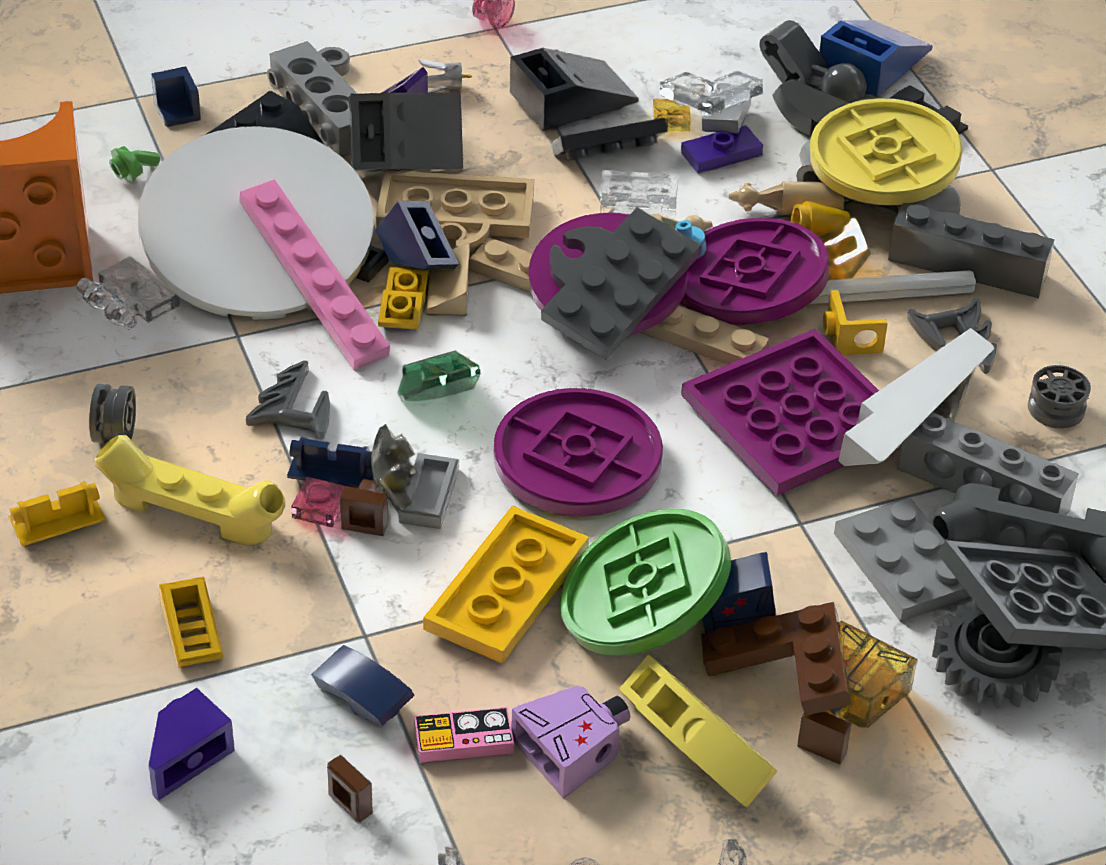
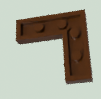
M834 602L811 605L801 610L777 616H766L756 621L732 627H721L701 634L703 663L708 677L795 656L800 701L805 716L852 705L839 618Z

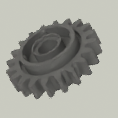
M974 604L972 611H969L962 605H958L955 616L947 613L944 615L943 626H937L932 657L937 659L936 672H947L944 682L947 686L960 683L959 696L963 697L970 692H975L977 694L976 703L979 705L987 697H992L996 708H1001L1004 698H1008L1017 708L1021 705L1023 695L1030 701L1036 702L1039 691L1048 693L1052 681L1057 679L1062 649L1056 646L1007 643L986 615L977 609Z

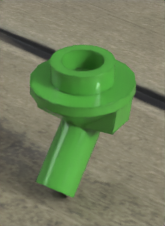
M125 146L111 150L112 159L109 160L110 167L117 178L120 180L125 178L131 183L143 173L142 166H158L160 156L156 152L142 150L130 152Z

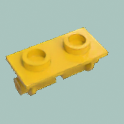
M83 481L78 485L56 491L58 500L52 502L48 494L23 502L18 501L17 507L9 509L10 515H8V519L21 546L23 547L106 521V517L97 501L100 499L96 484L91 483L87 485Z

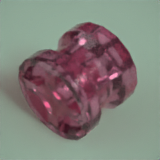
M474 0L472 6L473 16L481 21L489 20V23L498 29L503 28L514 14L515 0Z

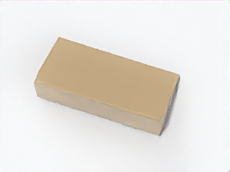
M464 244L452 249L459 263L455 269H430L427 314L467 315L470 244Z

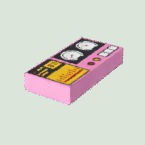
M508 707L414 716L419 763L514 754V741Z

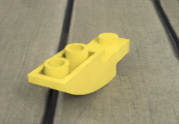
M650 654L646 656L619 688L636 705L635 708L746 808L778 772L732 727L711 711Z

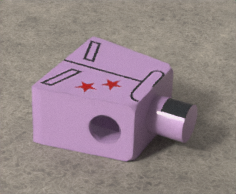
M574 686L513 708V741L560 796L564 798L616 758L618 755L620 732L618 726L630 720V711L620 696H614L599 704L584 687Z

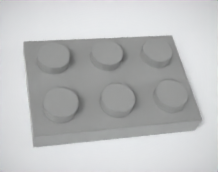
M911 497L835 522V536L900 622L971 598L938 556V552L945 540Z

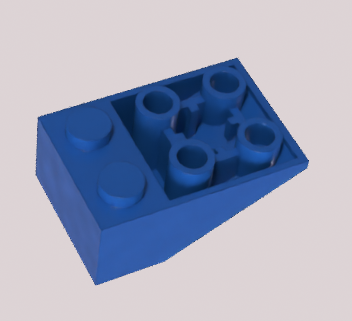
M840 20L821 36L819 52L826 62L827 69L841 63L856 66L863 72L867 83L865 94L877 98L932 50L933 45L875 20Z

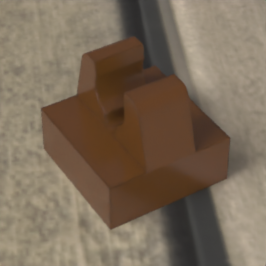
M363 479L358 488L344 487L340 497L341 529L384 536L388 526L387 493L378 492L380 482Z

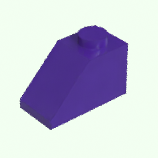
M198 688L193 689L181 698L172 700L164 709L158 712L148 764L152 795L158 801L235 751L232 720Z

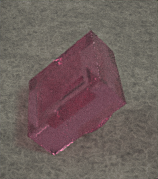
M307 477L291 505L292 518L333 528L341 513L340 497L345 486Z

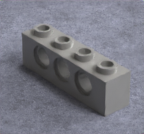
M308 41L269 53L270 69L267 71V76L272 88L278 90L286 99L299 105L325 146H329L341 157L350 155L349 96L350 94H355L356 91Z
M931 413L902 442L898 470L952 493H956L957 489L965 484H982L1000 488L999 501L1067 515L1071 509L1079 475L1075 471L935 413Z

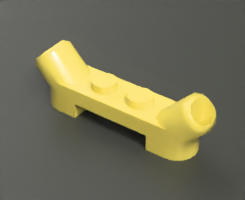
M118 435L111 439L95 458V466L113 484L114 498L122 506L144 513L150 504H154L219 525L221 538L235 543L256 545L267 540L272 533V522L282 515L285 508V497L282 490L270 480L260 481L247 488L146 456L127 435Z

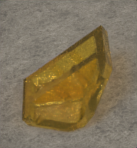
M856 218L849 219L848 225L819 237L828 251L830 265L828 280L853 278L871 255Z

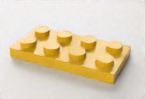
M511 506L423 617V630L503 664L565 581L574 563L588 548L589 536Z

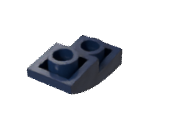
M342 645L311 674L318 688L347 700L354 714L380 726H384L390 719L395 717L400 709L415 696L410 687L387 669L346 645Z

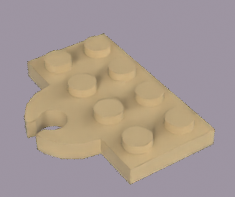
M384 170L376 213V228L398 201H429L446 238L457 239L456 248L464 244H470V255L474 254L484 241L491 236L529 238L535 179Z

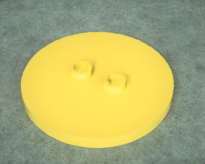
M868 99L837 108L817 124L810 140V162L819 179L835 192L850 199L869 204L901 205L932 197L953 182L960 170L962 160L960 136L947 119L925 106L898 99Z

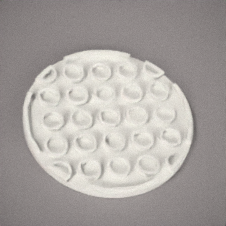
M229 128L201 136L186 143L166 157L154 170L143 189L139 202V239L144 253L149 260V265L156 276L172 292L190 304L226 317L228 314L252 316V320L285 318L287 313L300 311L305 308L312 310V308L240 204V191L275 179L348 286L365 264L370 251L374 224L370 196L361 178L351 165L332 149L314 139L277 128Z

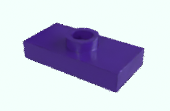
M744 125L740 127L738 133L718 131L714 134L681 142V154L697 173L762 156L764 145L748 126Z

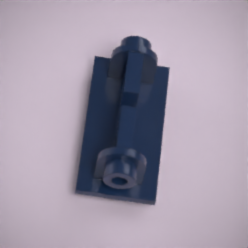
M301 437L299 441H291L289 455L293 457L287 478L358 488L363 479L374 481L380 464V458H377V452L370 451L369 446L359 447L338 444L336 451H330V442Z

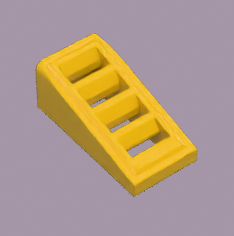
M198 577L159 584L160 605L177 667L223 659V651L205 578ZM194 603H197L198 606L195 608L175 611V607L189 605ZM198 616H201L202 619L200 621L178 624V620ZM204 629L206 633L186 638L181 637L182 633ZM209 643L210 648L185 653L184 647Z

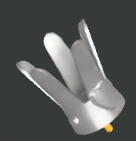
M423 59L418 60L422 66L446 72L444 74L428 76V87L443 86L429 90L428 93L445 89L461 90L462 78L472 77L471 74H462L461 62L440 63Z

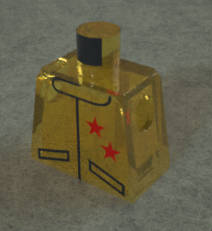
M841 620L839 624L852 705L825 712L841 719L844 718L861 728H868L912 690L918 659Z

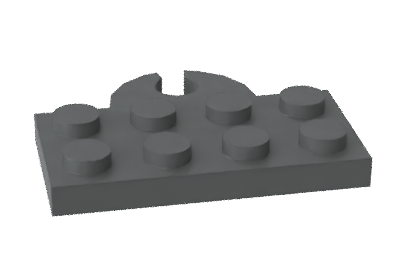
M638 207L634 209L614 232L601 227L588 226L569 230L563 234V244L568 249H577L584 254L578 258H569L563 254L561 247L553 244L550 253V274L555 285L561 290L541 310V320L607 360L701 255V244Z

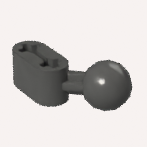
M787 20L760 39V51L782 84L793 79L808 86L812 85L821 88L822 92L849 103L861 101L865 96L867 83L863 72L856 66L847 63H841L827 69L823 56L797 22Z

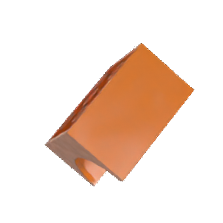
M72 101L60 102V107L55 117L43 127L20 137L0 141V294L94 284L89 225Z

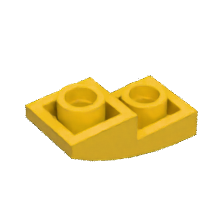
M389 268L386 290H383L378 327L419 329L427 296L429 270Z

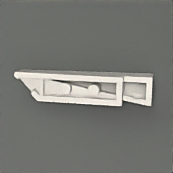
M970 328L862 402L857 425L844 434L838 461L844 466L878 464L885 461L994 350V346Z

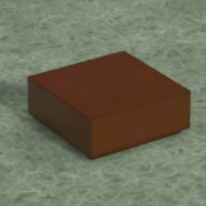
M825 711L807 716L803 713L797 747L840 765L847 754L852 723Z
M341 754L328 762L329 796L356 821L361 822L373 813L372 783Z

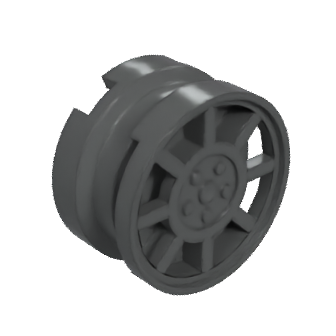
M1052 365L1044 367L1037 371L1033 377L1028 410L1034 419L1046 426L1053 428L1073 427L1079 424L1085 416L1087 400L1091 391L1090 382L1080 371L1068 366ZM1056 372H1057V373H1064V374H1063V376H1056V377H1055L1053 373H1056ZM1044 375L1048 376L1046 379H1040Z
M97 384L92 394L89 413V431L92 442L106 443L107 440H111L118 435H127L132 440L136 421V393L134 387L120 386L118 389H112L109 384Z

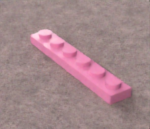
M274 179L240 191V204L353 370L389 356L390 345L276 180Z

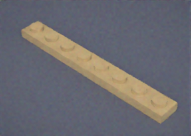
M488 237L470 257V271L531 293L529 264L533 253ZM679 305L665 320L652 328L639 332L727 365L769 348L770 341L768 337Z

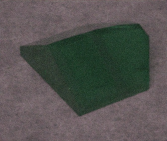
M456 350L405 364L402 368L403 377L397 394L401 401H424L474 389L481 375L480 366Z

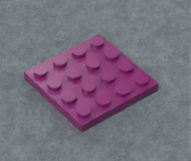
M813 329L682 383L681 396L778 496L844 466L838 461L844 434L857 425L862 402L879 390L816 329Z

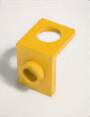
M839 290L830 291L828 311L823 314V329L825 335H831L833 346L842 355L883 353L888 325L887 320L847 321ZM872 330L876 333L875 339L870 343L858 344L854 341V337L861 331Z

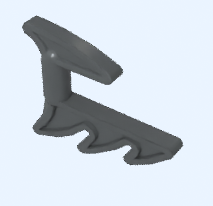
M974 298L967 306L957 310L925 315L910 309L907 315L908 321L916 332L936 351L946 345L938 330L939 328L955 326L960 335L972 328L988 341L992 325L991 321L986 320L981 327L977 328L981 314L980 300ZM991 343L994 346V350L978 365L984 374L989 373L994 363L997 344Z
M301 361L277 374V384L267 388L258 395L260 405L246 416V425L281 423L283 425L310 429L319 440L325 438L330 418V401L327 391L321 392L312 413L291 409L309 372L308 361Z

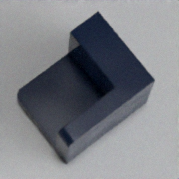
M186 66L151 73L154 104L166 127L201 120L198 88Z

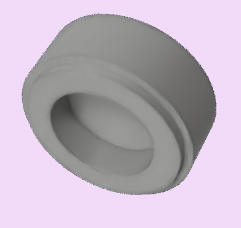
M326 47L318 51L340 76H344L349 72L350 55L346 50L339 47Z

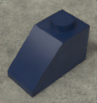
M398 201L375 229L391 262L424 270L455 269L459 265L429 201Z

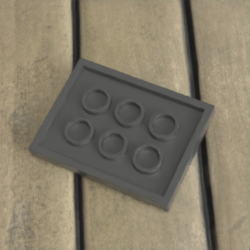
M945 540L938 552V556L971 596L974 606L986 615L1007 643L1106 649V585L1078 552Z

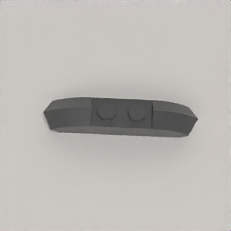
M793 79L779 85L772 95L778 109L787 121L808 136H812L815 127L826 115L837 108L850 104Z

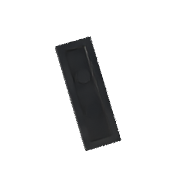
M664 117L560 136L552 141L551 144L554 156L566 154L567 160H575L589 156L588 150L601 148V153L607 154L623 150L622 144L635 142L637 148L658 143L657 137L667 133L668 129Z

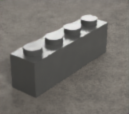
M903 203L893 224L888 260L936 273L970 270L974 274L976 283L1039 298L1047 277L1055 239L1043 237L1037 233H1027L1003 227L996 223H987L967 218L960 214H950L930 209L919 204Z

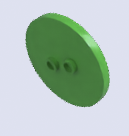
M663 509L630 518L596 539L574 563L565 579L560 595L562 620L571 635L581 646L598 654L625 656L642 653L662 646L693 627L708 613L720 597L727 583L731 568V554L728 543L711 519L695 511Z

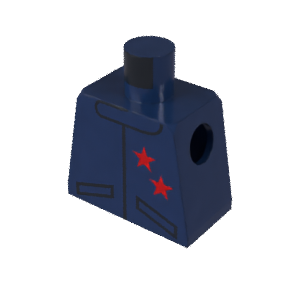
M767 552L731 560L729 577L720 597L700 620L703 621L705 633L721 627H732L756 621L766 616H776Z

